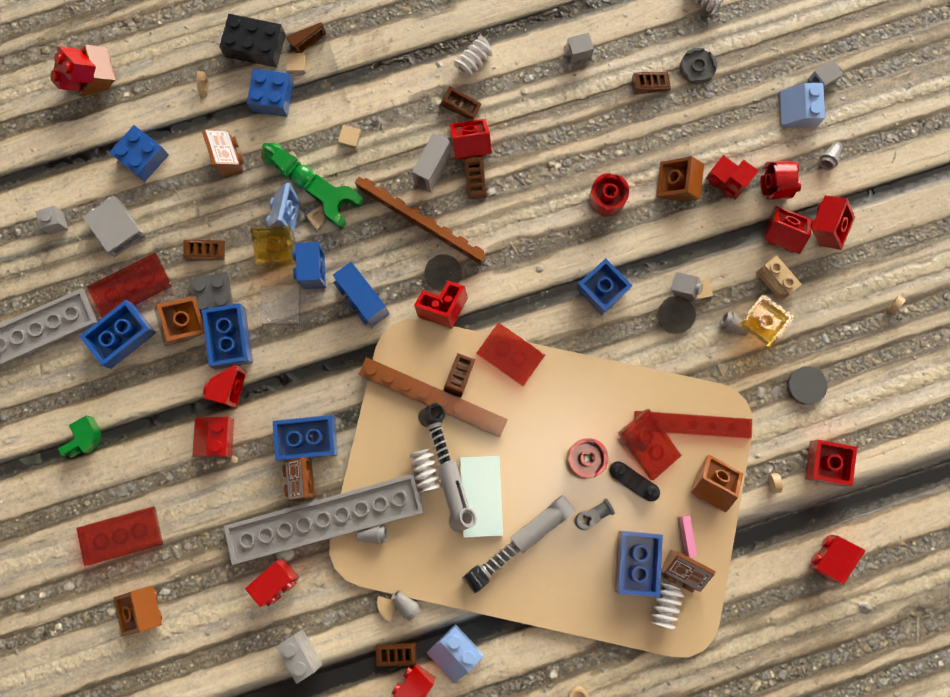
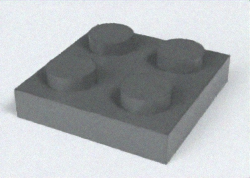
M227 272L189 279L192 297L195 296L201 316L203 309L234 304L229 274Z

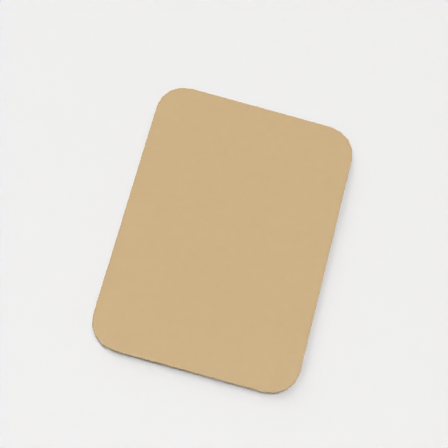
M406 319L391 325L381 335L373 356L374 361L444 391L445 383L457 353L476 359L461 399L508 419L500 437L445 414L442 420V432L445 433L443 436L447 440L446 446H449L448 452L451 453L449 456L450 459L456 461L460 478V457L500 456L503 536L463 537V531L456 532L449 525L451 514L443 487L421 492L423 489L418 488L424 513L381 524L386 526L388 530L386 543L380 545L358 541L357 531L330 538L329 554L335 570L346 581L359 587L390 594L400 590L407 597L669 657L689 658L703 652L714 641L720 625L753 432V414L746 399L735 389L721 383L453 326L451 329L426 320ZM458 362L459 365L469 367L467 364ZM458 369L455 370L466 375V372H463ZM453 376V379L463 382L462 379ZM367 381L341 494L415 474V477L418 476L419 473H413V469L417 466L411 465V462L416 458L409 457L410 453L430 449L428 452L434 453L430 460L436 461L431 467L437 468L440 465L437 462L438 456L435 455L436 449H433L434 443L431 442L433 438L429 435L431 431L424 427L418 419L419 412L426 408L427 405L373 381ZM624 426L632 427L641 437L648 441V445L643 452L623 445L617 439ZM584 438L600 441L608 452L607 468L601 475L590 479H583L574 475L566 461L569 448L575 442ZM708 454L743 473L739 497L727 512L717 509L708 502L691 494L693 482ZM583 455V457L585 458L584 462L591 463V455ZM620 461L657 485L660 489L659 498L656 501H647L611 476L609 472L611 464ZM438 471L435 472L433 475L439 476ZM438 479L437 481H435V483H438V484H441V485H442L440 479ZM563 495L575 512L542 537L525 553L519 551V554L513 556V559H510L508 564L502 565V568H499L497 573L492 574L487 585L477 593H474L462 577L476 565L480 567L484 562L487 563L489 558H493L495 553L498 554L500 549H504L506 544L509 545L511 543L513 535ZM606 498L612 505L615 514H610L601 519L591 529H579L575 524L576 515L598 506ZM582 516L581 524L588 525L587 521H589V518ZM678 516H689L691 518L697 552L696 557L690 558L716 572L701 592L694 590L693 593L682 588L683 583L677 580L673 583L665 579V574L661 572L662 583L678 587L684 594V597L677 598L682 602V605H675L680 610V613H673L678 618L677 621H671L675 629H668L651 623L656 622L651 614H658L653 607L660 606L656 598H662V595L660 597L618 594L615 592L619 531L662 534V568L670 550L678 551L685 555ZM660 585V590H665V588Z

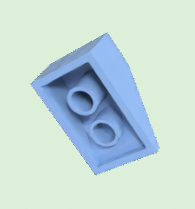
M285 183L275 192L274 198H271V213L266 218V226L271 233L293 237L301 201L290 183Z

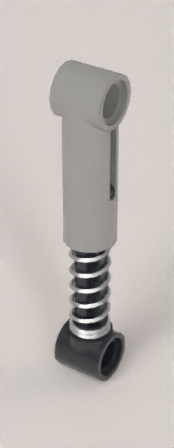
M433 403L419 412L418 419L424 427L431 431L429 435L433 438L431 442L434 443L433 449H436L435 455L438 456L437 462L440 463L437 466V470L451 514L449 525L454 531L461 532L476 524V514L469 508L456 461L450 459L449 456L451 455L448 452L449 446H446L447 440L444 439L443 435L445 433L442 432V420L445 417V411L440 404Z
M562 495L529 524L513 535L509 545L506 544L505 548L500 549L498 554L495 553V556L489 558L487 563L484 562L480 567L476 565L462 578L471 590L477 593L490 582L489 578L493 573H497V570L502 568V565L508 564V561L513 559V556L518 555L519 551L525 553L553 528L570 517L575 512L574 508Z

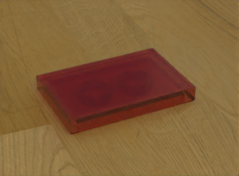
M499 322L476 352L478 356L523 387L545 357L544 353Z
M650 409L644 410L618 432L650 480H655L682 456Z

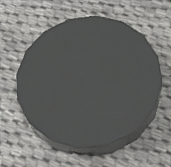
M693 48L687 51L680 63L681 74L687 81L694 84H704L710 81L717 69L715 56L704 48Z
M804 366L795 370L789 376L787 382L789 394L792 395L796 402L803 405H812L821 401L828 389L824 374L811 366Z

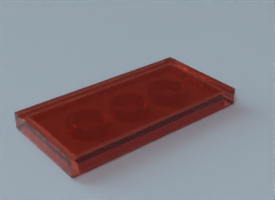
M155 252L87 286L101 318H103L125 300L136 305L173 285L158 254Z
M155 506L76 528L84 566L164 545Z

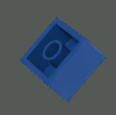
M253 69L247 98V105L251 112L288 117L294 85L290 73Z
M135 125L129 129L109 152L118 162L144 182L169 155L161 145Z
M295 243V249L292 251L293 260L296 261V268H293L294 280H297V283L304 290L326 288L325 252L320 243Z
M605 258L578 283L576 289L603 315L633 285Z

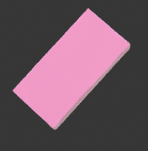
M678 516L684 553L688 557H696L697 552L691 518L689 516Z

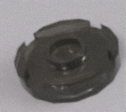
M439 254L430 259L425 267V279L428 285L436 291L442 292L447 281L457 284L461 281L462 268L453 256Z
M673 296L664 300L657 312L660 326L672 334L686 332L692 327L696 318L695 308L692 303L680 296Z

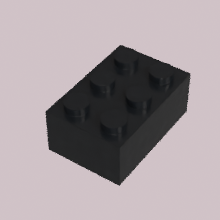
M228 13L219 48L224 57L277 68L286 34L282 24Z

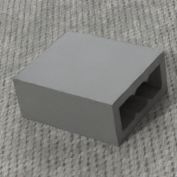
M432 134L412 171L414 185L429 192L433 190L451 156L450 141L446 136Z
M116 196L107 198L102 205L91 209L83 217L105 250L113 257H116L146 236L124 204Z
M303 629L276 646L296 684L315 673L323 665Z

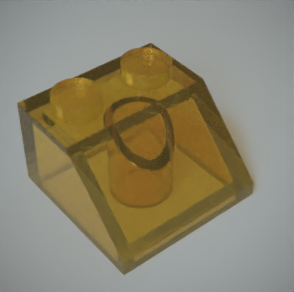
M290 226L250 228L256 264L294 262L292 251L295 249L296 241Z
M762 294L747 311L739 326L771 348L795 317Z

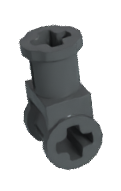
M605 498L603 503L576 515L575 524L581 530L591 529L601 519L610 514L614 515V509ZM582 516L589 518V521H587L588 525L581 524Z

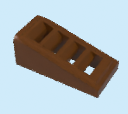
M320 22L293 33L286 38L296 53H302L325 36L326 31Z
M635 72L632 75L634 95L671 90L668 72ZM660 78H664L665 85H661ZM654 79H657L658 85L654 84Z
M449 86L440 105L474 120L481 103ZM450 96L454 97L452 102L449 101ZM457 99L460 100L458 105L455 104ZM464 102L467 103L465 109L461 108ZM473 105L474 108L472 112H468L470 106Z
M483 158L465 159L464 167L468 199L487 197ZM480 173V175L470 176L469 174ZM480 180H481V183H475V184H471V183H470L471 181H480ZM482 188V191L471 192V189Z
M183 240V257L187 261L225 260V241ZM199 246H202V254H199ZM207 246H210V254H207ZM215 246H218V255H215Z
M457 353L444 386L445 392L460 398L462 397L476 359ZM458 362L467 364L469 367L459 365ZM458 369L463 372H466V375L455 370ZM453 376L462 379L463 382L453 379Z
M416 642L375 646L377 667L417 664ZM393 649L394 660L390 661V650ZM397 649H401L402 660H398ZM405 649H409L410 659H406ZM382 650L386 651V661H382Z

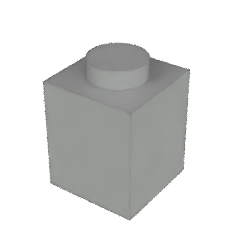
M589 33L567 39L564 50L571 63L592 58L594 47Z
M832 59L816 69L809 77L811 83H823L825 90L836 83L843 75L840 66Z
M55 206L35 211L40 229L49 235L68 229L64 213Z
M676 272L670 290L674 296L696 301L697 296L702 292L703 284L697 276Z

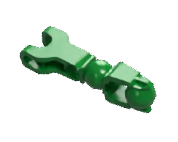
M274 142L263 143L261 150L263 162L269 166H275L295 186L304 188L305 192L324 206L327 220L340 229L346 226L345 218L339 213L340 206L350 203L360 207L364 203L363 198L349 186H332L322 177L313 173L310 167L301 165L295 156L284 151L279 144Z

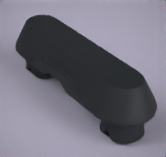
M620 461L611 464L609 468L611 476L647 501H656L659 498L660 489L657 485Z

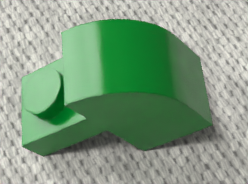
M86 415L71 423L69 427L75 439L58 448L62 456L70 457L79 455L81 451L92 453L98 447L101 439V432L94 417Z

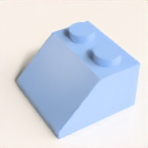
M803 83L779 92L781 127H818L825 119L823 83Z
M456 624L427 652L428 656L454 683L466 675L483 658V653Z

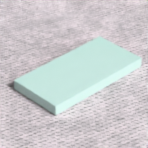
M500 456L460 457L462 485L469 508L475 512L477 519L473 527L463 531V537L503 536Z

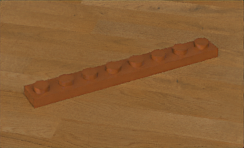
M358 177L355 181L357 189L480 265L485 261L486 254H484L480 247L469 245L468 241L462 236L456 237L449 228L437 225L433 218L422 216L421 212L415 207L409 208L402 199L390 196L386 189L375 187L374 183L368 178L362 179Z
M367 357L358 374L427 406L438 403L443 407L445 414L497 437L501 436L508 420Z

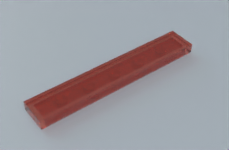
M634 411L633 429L646 432L751 439L752 419Z

